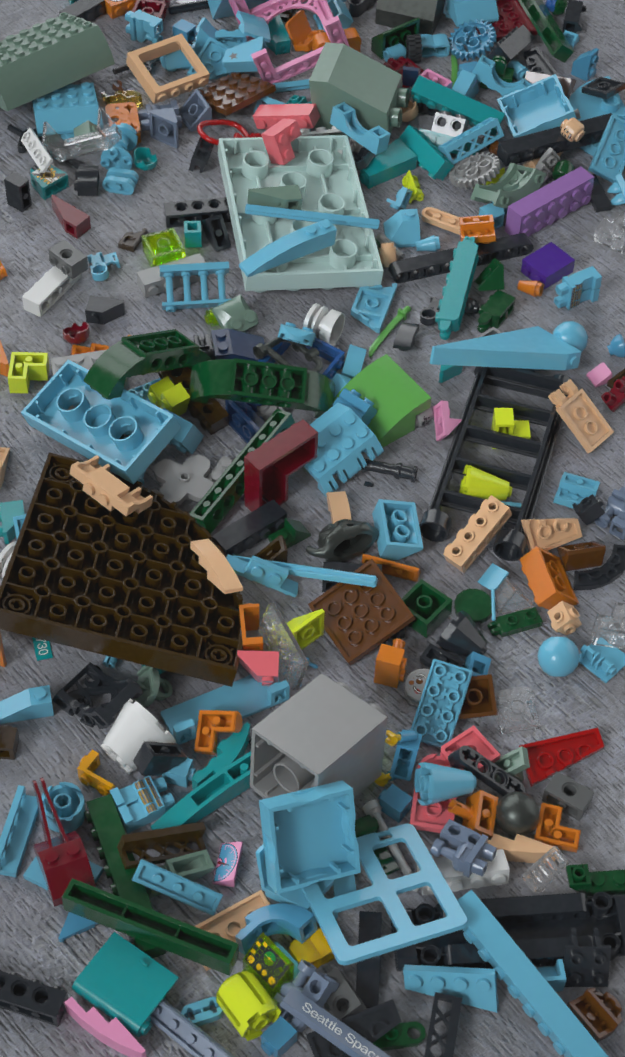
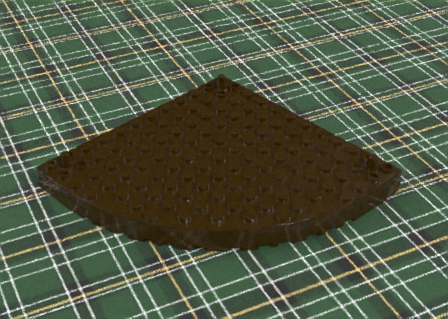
M49 452L0 586V629L232 687L240 659L237 656V650H242L243 645L239 617V605H243V597L240 591L224 594L208 580L207 570L199 564V556L190 549L191 541L209 539L215 545L211 540L212 536L204 527L200 528L195 523V518L190 516L187 511L182 512L177 508V504L174 501L170 503L157 490H149L143 487V483L139 481L132 484L114 473L111 474L130 487L129 492L140 487L142 489L140 495L143 498L151 495L153 500L151 506L139 514L134 511L130 515L125 516L116 508L112 511L108 510L84 492V484L70 475L71 465L84 461ZM215 545V546L221 551V553L225 556V554H224L223 550L221 549V547H220L219 545Z

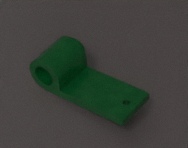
M368 814L355 820L356 838L374 832L378 833L379 823L375 817H371ZM386 847L373 850L386 876L399 870V866Z

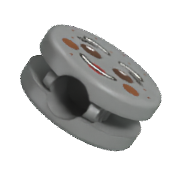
M429 669L414 670L405 680V698L415 708H418L430 671Z

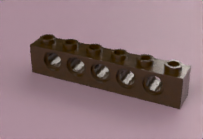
M189 367L158 372L161 380L168 376L174 385L181 383L184 388H189L185 389L189 394L192 371ZM209 398L207 404L189 401L188 409L190 414L199 420L201 427L207 430L210 435L229 425V414L216 398Z

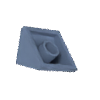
M196 89L179 109V115H181V119L189 131L193 132L197 131V126L200 122L212 120V108L201 92Z
M174 108L151 110L149 112L151 138L178 148V121Z

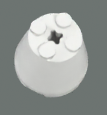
M131 698L124 704L101 745L106 754L114 762L117 761L120 767L128 774L138 769L133 760L144 741L176 743L168 730L164 731V727L137 701L133 702Z

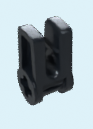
M193 335L194 342L200 346L199 348L211 360H215L210 335H204V346L201 345L199 336Z

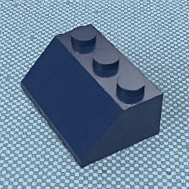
M225 400V410L229 414V426L247 444L265 421L245 402Z

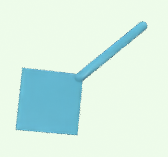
M494 563L490 565L478 580L479 584L491 590L492 621L496 620L495 591L509 574V572Z

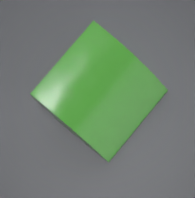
M387 354L360 371L334 398L335 402L342 390L346 388L349 391L352 389L356 390L361 394L360 398L362 400L366 397L374 403L373 407L377 410V413L371 419L368 428L376 435L382 448L414 431L416 415L431 407V397Z

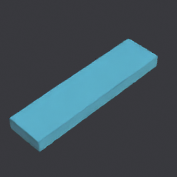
M143 859L140 860L132 878L134 882L214 916L223 896L219 892Z

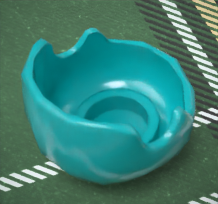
M139 147L134 150L133 163L138 169L149 171L158 164L157 155H153L150 148Z

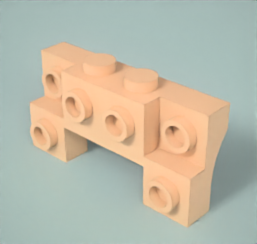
M97 455L87 461L76 462L71 465L70 475L84 484L83 491L110 511L116 508L122 514L128 516L134 511L139 514L152 504L153 496L149 495L143 498L140 495L142 490L140 487L129 492L130 487L109 472L111 467L109 464L103 467L98 464L99 456Z

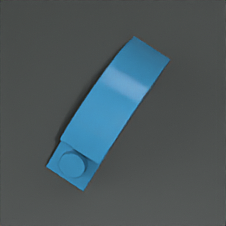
M280 903L261 907L245 917L247 926L242 928L235 938L239 944V952L246 955L254 945H257V941L260 942V937L263 940L270 935L286 934L303 944L318 928L315 915L309 910L294 904Z

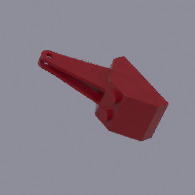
M42 777L40 778L42 790L61 836L51 839L42 797L36 780H33L32 783L45 841L33 846L55 907L63 904L62 896L72 878L96 887L80 836L76 831L65 834Z

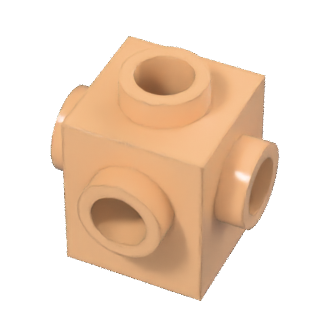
M564 601L559 602L547 612L552 622V628L564 635L572 634L582 625L579 619V612L573 605Z

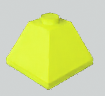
M320 609L293 618L288 623H283L278 629V641L284 647L286 646L293 653L297 654L324 635L325 611Z

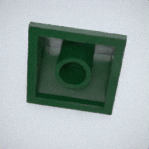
M494 258L472 282V285L479 291L504 290V265Z

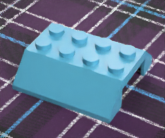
M336 403L310 424L318 432L317 458L303 467L318 482L317 488L326 496L327 492H333V489L339 488L333 478L334 474L338 476L341 482L345 483L347 478L350 479L362 470L361 467L367 466L361 454L363 451L373 461L384 450L376 435L351 408Z

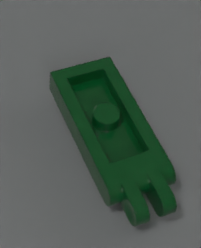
M531 607L498 616L495 621L488 623L487 627L492 636L500 635L505 637L541 627L543 621L536 607Z

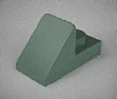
M521 746L501 756L494 764L517 780L523 781V770L530 767L528 750ZM495 774V781L501 782V778Z

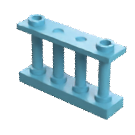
M229 262L159 265L160 277L166 279L167 302H162V310H166V312H175L177 309L213 308L230 300L226 299L224 275L229 273ZM209 274H216L218 278L219 299L209 300L207 276ZM191 275H198L200 277L202 300L191 301ZM174 276H181L183 278L184 301L174 302L172 280Z

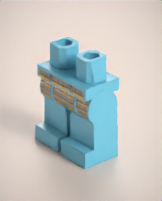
M593 266L574 273L569 277L564 276L562 283L556 285L555 290L559 296L554 297V304L558 308L565 306L570 310L587 300H591V302L598 301L602 276Z
M151 776L144 777V780H138L130 786L122 789L116 787L110 790L118 815L127 834L156 821L175 805V800L171 793L161 797L159 793L168 790L163 777L152 780Z

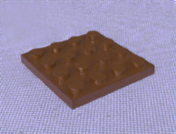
M232 72L227 76L220 77L215 82L208 83L207 86L198 90L212 110L228 116L275 92L276 86L244 72Z
M373 559L359 567L354 573L376 576L378 578L376 587L339 582L308 604L312 612L320 609L325 611L324 629L350 666L416 619Z

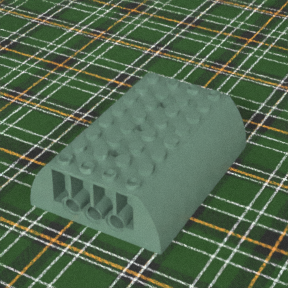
M64 12L56 18H49L42 24H35L30 29H23L18 34L9 35L6 39L0 41V108L10 111L114 65L115 62L110 47L99 26Z

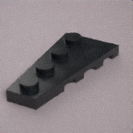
M393 999L340 1020L371 1043H374L402 1022ZM316 1031L306 1034L314 1057H351Z

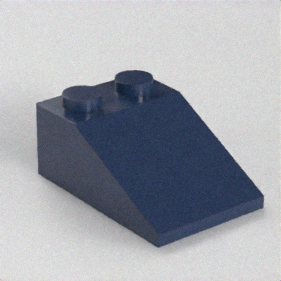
M229 328L211 330V344L214 348L215 360L234 358L252 361L260 360L254 355L253 347L259 343L265 344L264 337Z

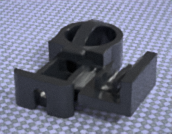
M430 297L429 306L424 307L420 311V323L426 326L436 323L435 316L436 312L440 311V299Z

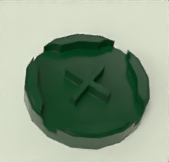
M479 589L463 590L455 598V614L457 615L461 610H464L470 615L474 623H483L492 615L491 597Z

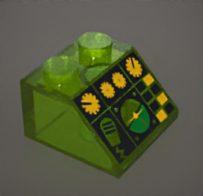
M264 933L260 934L243 958L242 971L253 973L274 1001L275 995L280 993L281 986L288 982L292 983L294 980V963Z

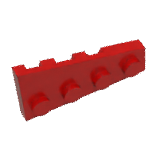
M598 727L519 745V747L523 746L528 750L530 767L525 770L531 787L555 775L556 772H561L603 750L605 747Z

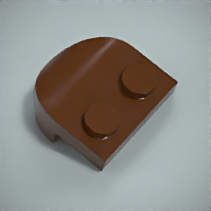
M596 988L587 989L582 996L567 1004V1007L597 1043L612 1035L623 1020L621 1018L622 1007L618 1000L609 992L604 994L597 992Z

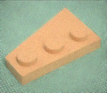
M576 518L521 520L529 551L536 546L549 551L582 537L579 521Z

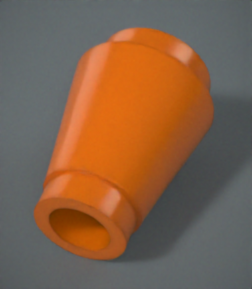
M519 280L517 290L535 298L537 296L541 297L544 291V284L540 281Z

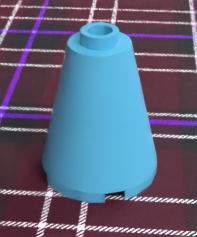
M423 762L418 764L421 767L415 771V793L420 794L421 799L417 800L422 806L432 805L472 793L477 785L476 777L473 776L472 772Z

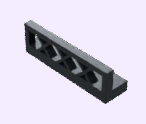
M435 992L424 1057H435L430 1049L436 1043H439L443 1048V1053L439 1057H453L462 998ZM438 1000L451 1003L450 1010L445 1014L438 1008ZM443 1021L447 1027L446 1033L439 1036L434 1029V1025Z

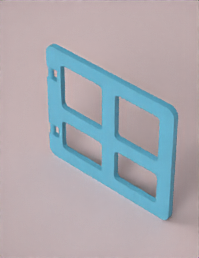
M407 823L388 828V830L382 832H374L356 838L360 862L372 886L330 899L324 897L317 882L301 888L336 961L341 965H350L464 929L467 926V917L415 827ZM388 835L391 836V838H387V839H384V840H380V839H379V838L384 837V836H388ZM404 842L420 871L396 879H388L373 850ZM429 886L446 917L415 926L397 895ZM374 901H381L397 932L355 946H349L333 915Z

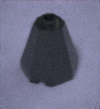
M461 610L456 615L458 616L457 619H453L436 644L446 650L466 657L472 652L484 655L488 650L485 647L488 643L470 615Z

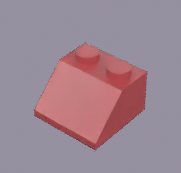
M237 650V656L240 658L239 663L258 683H262V686H271L273 683L278 682L279 652Z

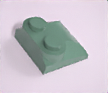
M241 294L211 309L222 329L229 328L246 332L259 324L258 315L250 309Z

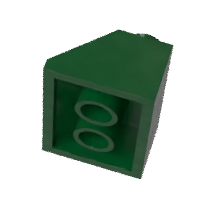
M415 18L372 37L371 51L382 60L384 59L383 52L386 48L397 44H402L406 48L407 35L419 34L420 19Z

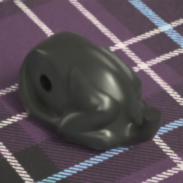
M342 519L334 524L326 525L319 532V539L317 541L319 548H314L310 545L307 546L306 552L314 557L324 558L326 562L346 563L350 559L359 557L363 553L365 554L376 541L379 531L366 521Z

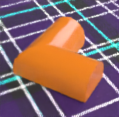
M199 710L194 751L205 755H215L219 732L239 733L241 731L243 722L241 713L238 711Z
M542 802L534 840L561 850L576 853L581 830L559 826L563 807Z

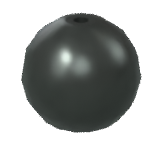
M518 791L508 793L500 799L496 806L497 824L502 831L509 835H528L539 823V806L534 798L527 793Z

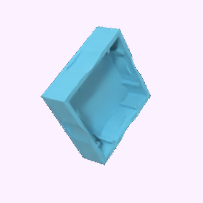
M556 74L497 99L501 112L505 113L504 119L513 138L559 127L566 118L568 120L576 118L575 112L568 98L564 95L563 88Z
M343 780L259 800L267 882L277 894L307 887L318 881L334 880L361 873L359 847L355 835L356 815L353 788Z

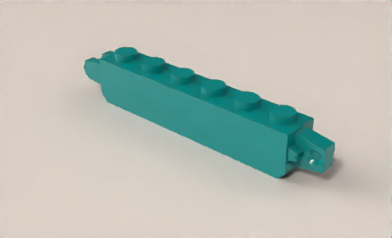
M465 236L462 242H458L457 248H454L453 251L454 260L450 262V273H447L446 276L447 285L443 287V299L439 301L440 311L436 312L435 322H438V330H440V338L443 340H448L452 331L460 330L466 301L479 259L478 245L475 243V237Z

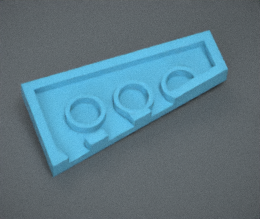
M404 965L405 989L434 996L435 992L462 998V1004L498 1012L496 969Z

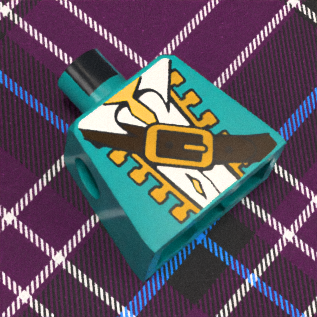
M51 164L45 173L41 172L37 165L32 166L30 169L31 184L44 201L50 198L51 195H55L69 187L68 174Z

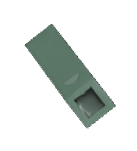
M298 185L248 189V204L301 210L303 198Z

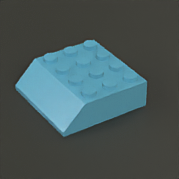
M93 83L68 84L32 100L38 137L74 133V128L88 120L102 130L99 106Z

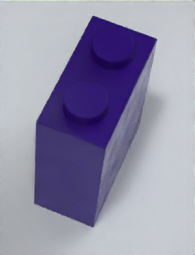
M550 242L523 258L520 272L532 281L543 283L545 290L560 281L564 276H568L573 272L575 259Z

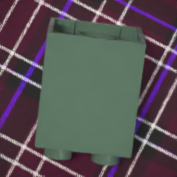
M325 43L309 79L311 103H316L320 118L315 125V131L319 127H325L326 130L332 129L333 125L330 124L332 108L342 102L355 109L359 123L367 130L380 126L389 133H392L393 127L401 126L402 108L408 107L410 98L409 89L402 86V75L345 44ZM333 133V134H330V135H346V134H345V133Z

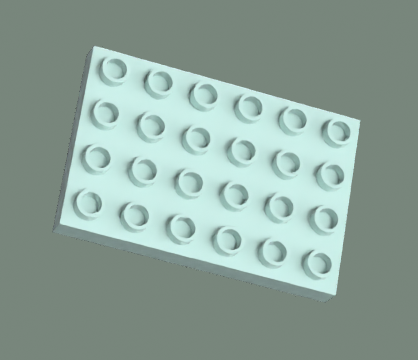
M347 135L299 136L291 142L295 158L285 165L271 163L262 137L219 138L218 158L240 263L279 238L317 223L245 214V206L248 204V189L298 185L303 198L301 210L369 218ZM333 224L337 229L335 245L247 277L241 270L245 291L262 293L267 290L298 291L300 289L314 288L330 290L338 287L360 288L363 286L381 285L383 267L373 230Z

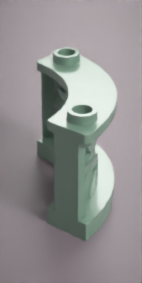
M510 162L508 169L497 183L488 185L475 184L470 199L478 202H494L493 205L496 207L508 208L509 205L537 191L547 174L535 168Z

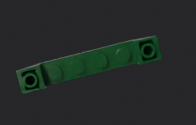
M588 864L565 866L569 888L585 893L587 896H594L597 892H605L609 895L625 894V870L589 872Z

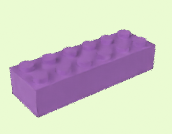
M580 166L509 205L505 232L508 235L526 233L529 237L531 234L551 225L565 215L576 211L581 206L588 204L591 200L594 176Z

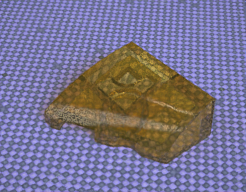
M136 90L116 91L114 95H107L106 92H101V97L106 105L134 102L137 108L143 106L142 95Z

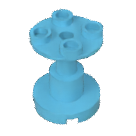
M121 123L120 125L112 124L107 128L105 135L106 142L110 148L102 152L101 166L107 170L111 167L131 169L133 158L128 151L133 150L137 145L138 136L136 135V130L126 123Z

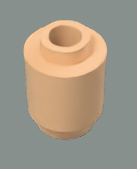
M393 242L381 243L379 248L380 260L385 268L389 267L392 262L397 261L396 247H394Z

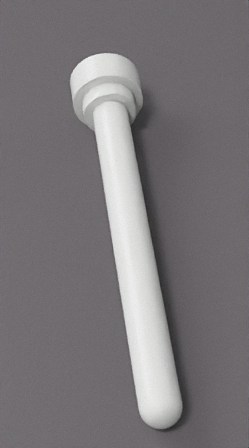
M371 800L363 806L365 814H369L377 819L380 832L388 830L381 816L382 807L378 800ZM388 835V836H384L383 838H384V839H387V838H391V836ZM396 843L389 845L388 847L404 876L412 874ZM420 888L414 889L412 891L418 892Z

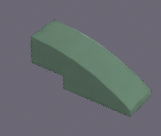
M207 849L168 859L165 865L159 866L191 881H195L215 868ZM145 886L149 898L162 894Z

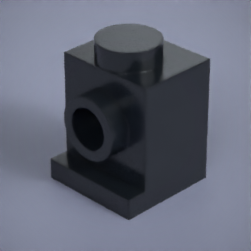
M592 494L584 498L578 505L576 503L572 504L576 514L586 526L605 513L602 507L604 502L598 495L595 497Z

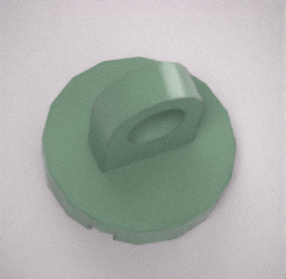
M143 666L137 672L139 677L135 682L140 685L143 694L133 699L134 702L137 701L143 707H148L154 700H165L171 696L172 686L170 682L159 677L157 668ZM159 685L164 688L165 694L160 692Z

